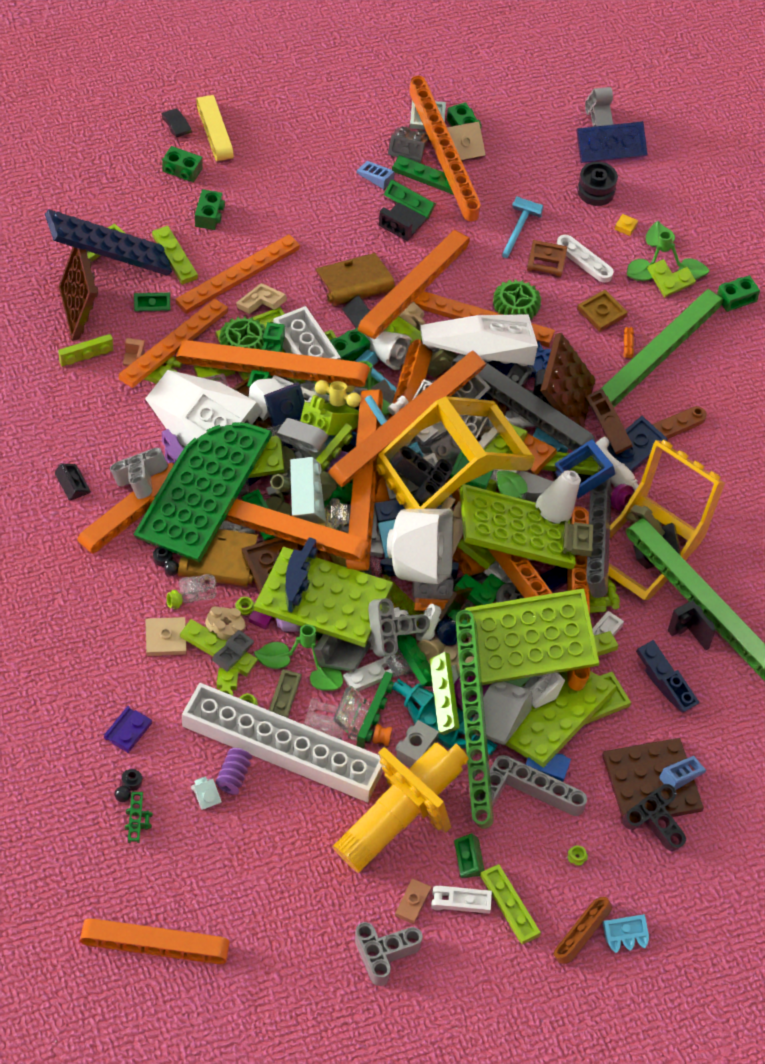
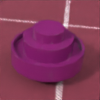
M620 484L613 490L611 505L615 510L620 512L624 510L635 492L633 487L627 484Z

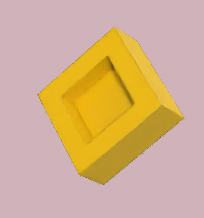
M622 214L614 230L631 236L638 224V220Z

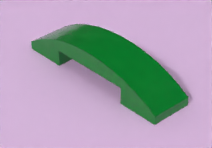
M267 322L263 335L264 344L262 350L282 352L285 324ZM252 370L247 387L250 388L259 379H272L273 376H271L270 372Z

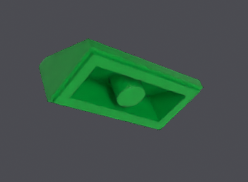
M170 292L134 293V311H171Z
M471 833L455 839L454 844L460 877L480 876L481 872L485 871L478 837Z

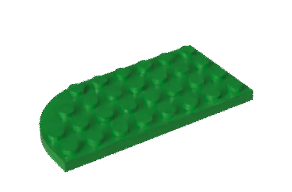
M233 422L232 425H217L209 428L205 434L191 440L179 455L134 532L135 538L200 562L273 435L271 431L248 423Z

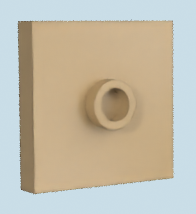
M479 122L447 127L461 160L485 156Z
M185 617L146 619L147 656L186 655V640L180 637V633L185 627Z

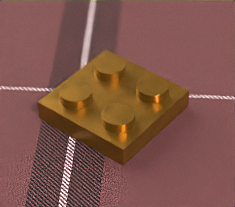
M606 290L578 304L577 310L599 332L624 319L628 314V311Z

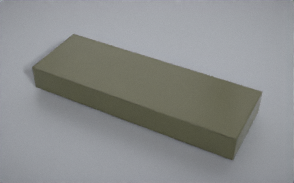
M282 669L269 711L286 718L289 717L302 674Z

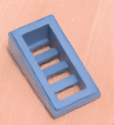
M366 161L356 172L383 190L389 185L391 179L394 180L395 172L391 169Z
M691 756L664 768L660 775V780L664 784L672 785L676 790L704 774L706 769L695 756Z

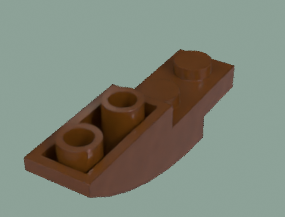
M603 389L587 395L586 399L598 419L604 434L610 441L615 454L633 447L612 403Z

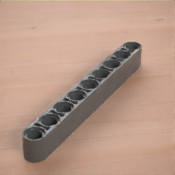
M459 354L451 362V366L453 367L466 355ZM488 363L478 374L491 387L486 393L570 450L575 451L592 439L595 442L594 436L589 431Z
M610 479L590 491L589 524L593 525V545L591 557L587 556L586 579L590 593L595 598L603 597L608 592L612 493Z

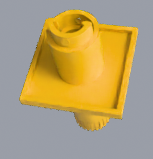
M434 743L409 769L385 747L378 752L381 759L379 762L383 766L382 770L386 773L384 776L387 778L390 788L333 845L338 855L354 871L360 873L418 815L422 819L428 816L431 819L430 823L438 831L442 829L446 833L451 828L444 801L438 795L463 771L462 766L466 765L469 760L466 753L457 744L447 751L438 743Z

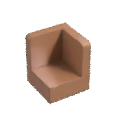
M126 338L123 366L128 367L145 354V340Z

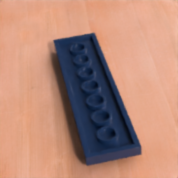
M48 209L45 213L53 241L78 249H86L88 252L169 276L172 272L169 260L164 252L165 249L159 243L106 228L58 211Z

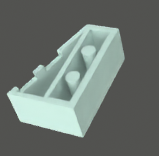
M313 457L291 459L292 516L316 524L326 523L320 478L321 465Z

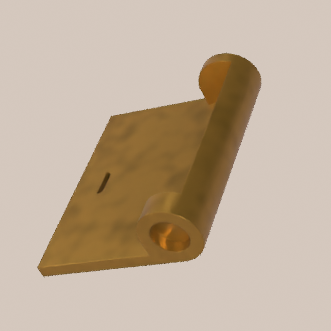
M376 253L316 268V272L328 288L329 293L326 294L328 303L333 306L349 303L357 296L364 299L390 292L395 287L391 273Z
M219 529L200 562L184 556L183 558L181 557L178 577L248 587L249 584H252L253 577L242 554V548L256 544L258 535Z

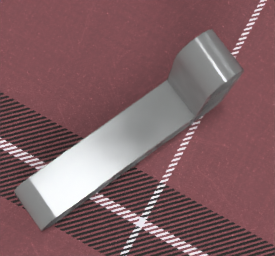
M505 755L499 756L490 768V782L498 784L496 786L491 785L493 807L507 784L570 815L579 816L585 810L587 796L583 791ZM554 793H560L562 796H557ZM479 794L476 800L482 801L481 799H485L486 794Z

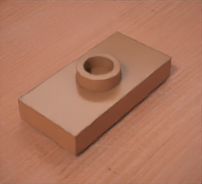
M412 878L395 912V917L415 924L431 891V886Z

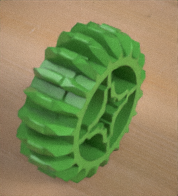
M516 279L514 282L510 280L507 283L502 282L501 286L497 287L493 296L495 311L503 315H529L530 320H532L533 316L537 315L541 306L539 290H536L535 286H530V282L524 283L523 280L521 282H518Z
M237 316L236 320L230 319L229 323L225 322L224 327L221 328L219 335L220 344L262 350L265 326L260 324L259 320L254 321L253 317L247 319L244 316L243 319H240Z

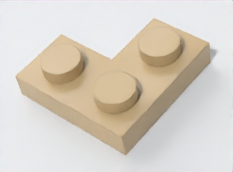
M261 283L237 301L236 305L238 309L250 314L262 304L275 310L287 301L286 294Z

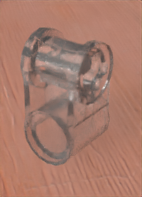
M212 575L185 577L178 582L179 591L185 603L210 600L217 594L216 580Z

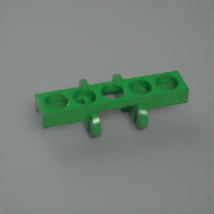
M132 792L130 808L126 809V814H130L129 824L125 825V830H129L128 843H140L141 829L148 830L152 828L149 819L153 816V813L142 811L143 792ZM135 795L140 796L139 801L134 800ZM132 815L139 816V818L136 820L132 819ZM141 817H145V823H141ZM133 832L137 833V838H131V834Z

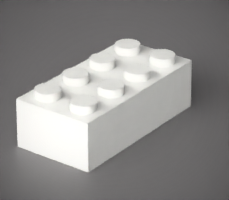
M306 306L273 319V323L285 324L286 326L283 348L286 353L341 360L340 355ZM305 380L306 383L314 382V381Z

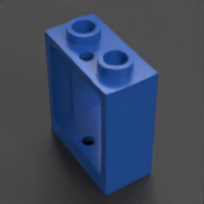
M593 439L555 463L557 478L564 471L570 470L590 456L601 467V471L579 485L578 499L615 475L613 464Z

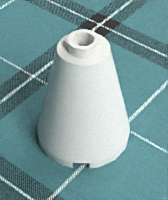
M383 331L376 339L366 336L370 341V351H374L376 356L393 370L401 369L400 366L404 364L409 345L411 344L410 340L412 341L409 336Z
M564 471L536 500V508L539 507L541 510L540 514L548 521L560 524L561 521L568 522L572 517L581 481L575 471Z

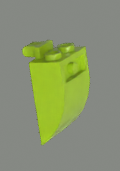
M313 395L311 402L304 403L300 421L318 427L328 435H337L346 423L353 427L352 431L358 427L359 410L347 405L333 406L330 403H325L324 398Z

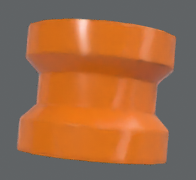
M376 724L373 744L382 743L384 746L389 747L393 727L388 726L384 728L380 724Z

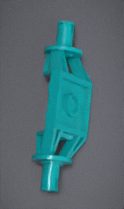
M398 679L392 689L406 698L404 707L408 709L414 724L419 720L438 731L434 693L424 689L420 683L412 688L401 679ZM415 701L421 706L420 710L415 707ZM458 707L459 729L445 735L440 733L438 735V742L448 749H451L455 744L460 748H466V740L459 738L462 734L465 735L463 711ZM473 735L471 740L477 741L480 739V736ZM487 739L488 754L492 755L498 745Z

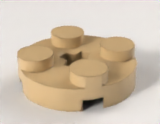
M214 606L211 608L205 621L208 631L210 633L214 631L217 633L216 637L223 640H228L238 630L244 632L245 621L240 616L241 612L236 608L229 609Z

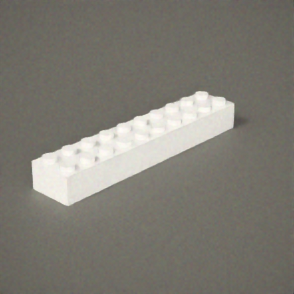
M199 683L182 713V727L233 748L244 749L255 757L367 803L383 773V766L379 762L381 760L380 756L202 683Z

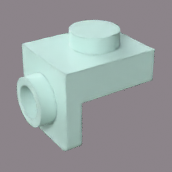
M205 776L195 780V784L191 786V789L196 794L201 810L222 802L213 779H207Z

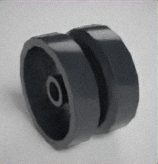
M603 162L586 164L580 172L577 188L578 196L581 200L593 206H603L610 203L614 198L618 180L616 170Z

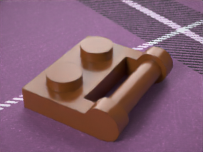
M533 240L527 271L532 272L534 270L562 277L568 246ZM534 259L556 263L558 268L535 264Z

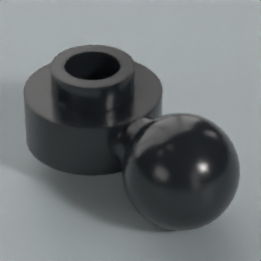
M162 547L156 548L153 552L155 564L164 566L166 574L170 576L178 574L179 564L173 560L172 552Z
M129 769L122 774V786L115 790V799L119 802H127L131 797V791L141 787L142 775L139 771Z

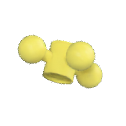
M320 380L315 384V391L319 395L330 394L329 403L333 406H343L346 404V401L353 408L360 405V395L358 393H351L354 391L355 386H347L341 381L332 382L329 386V383L325 380Z

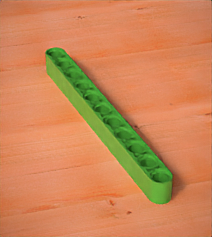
M707 289L612 377L601 389L608 396L613 407L624 399L722 305L723 298Z
M641 518L627 528L626 534L632 543L689 602L693 600L697 606L701 607L703 614L708 620L713 622L716 631L765 681V643L647 520Z
M461 610L456 615V631L466 751L469 758L467 763L471 811L476 825L481 829H487L492 826L494 816L477 622L469 610ZM470 618L471 620L468 624H462L464 619ZM468 637H471V638H472V641H471L470 643H468V644H464V643H463V641H464L466 638H468ZM470 656L474 657L472 662H465L466 658ZM469 676H476L473 682H467ZM477 695V699L475 701H468L470 696ZM472 715H479L476 721H470ZM475 734H480V735H481V737H480L479 740H477V741H472V740H471L472 737H473V735H475ZM476 754H482V758L479 761L473 760ZM477 774H484L482 780L475 781V777ZM481 793L486 794V797H485L484 800H482V801H477V800H476V799H477V796H478L479 794H481ZM481 814H488L485 821H478V817Z

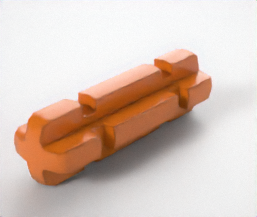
M632 327L624 329V357L629 359L633 358L634 329Z

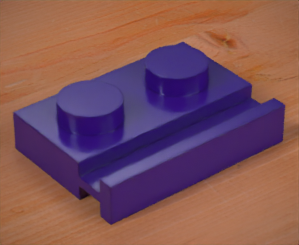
M127 706L104 734V739H108L112 744L129 753L151 726L152 720Z

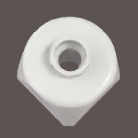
M403 509L398 513L394 529H390L388 533L387 554L389 558H392L393 569L399 579L439 584L451 577L453 545L452 509Z

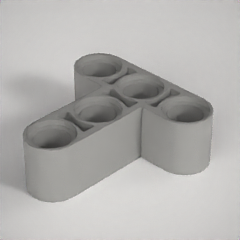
M611 87L593 89L585 101V110L587 115H591L596 142L614 140L615 133L610 104L613 101Z
M286 418L276 433L282 441L294 445L304 458L313 457L317 459L326 448L324 443L328 439V434L322 429L291 418Z
M153 448L114 463L110 467V471L118 486L130 484L136 497L142 499L152 493L151 476L164 471L168 467V463L161 449Z
M375 599L369 604L372 649L374 654L379 657L396 654L398 650L397 635L426 632L430 627V620L426 615L395 617L394 606L389 599Z
M363 922L356 927L355 943L373 984L384 986L388 983L391 970L389 962L415 954L420 950L423 936L418 928L410 927L378 938L372 924ZM366 933L369 937L364 938L360 934ZM413 938L417 940V942L411 943L408 941V939ZM395 945L397 949L392 950L388 946ZM369 952H375V953H377V955H376V956H370V955H368V953H369ZM381 970L385 972V974L378 975L376 974V971Z

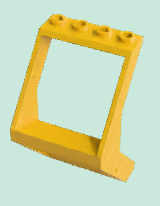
M445 396L435 401L378 454L376 469L379 475H383L388 488L394 491L398 503L403 505L405 509H436L461 485L494 469L527 471L533 467L535 457L494 401ZM459 415L488 417L514 454L485 452ZM441 421L467 457L469 463L420 507L389 460L419 432Z
M664 439L663 441L655 440L641 483L620 516L610 525V539L628 521L626 517L634 505L646 506L653 512L652 515L655 519L664 525L674 523L677 534L688 540L680 553L681 557L686 561L706 536L725 482L720 480L721 476L717 473L706 471L704 469L705 466L696 460L693 462L688 459L689 455L685 452L674 450L672 448L673 445ZM663 450L714 483L701 521L696 529L647 497ZM609 563L608 576L643 600H650L668 580L661 574L647 589Z

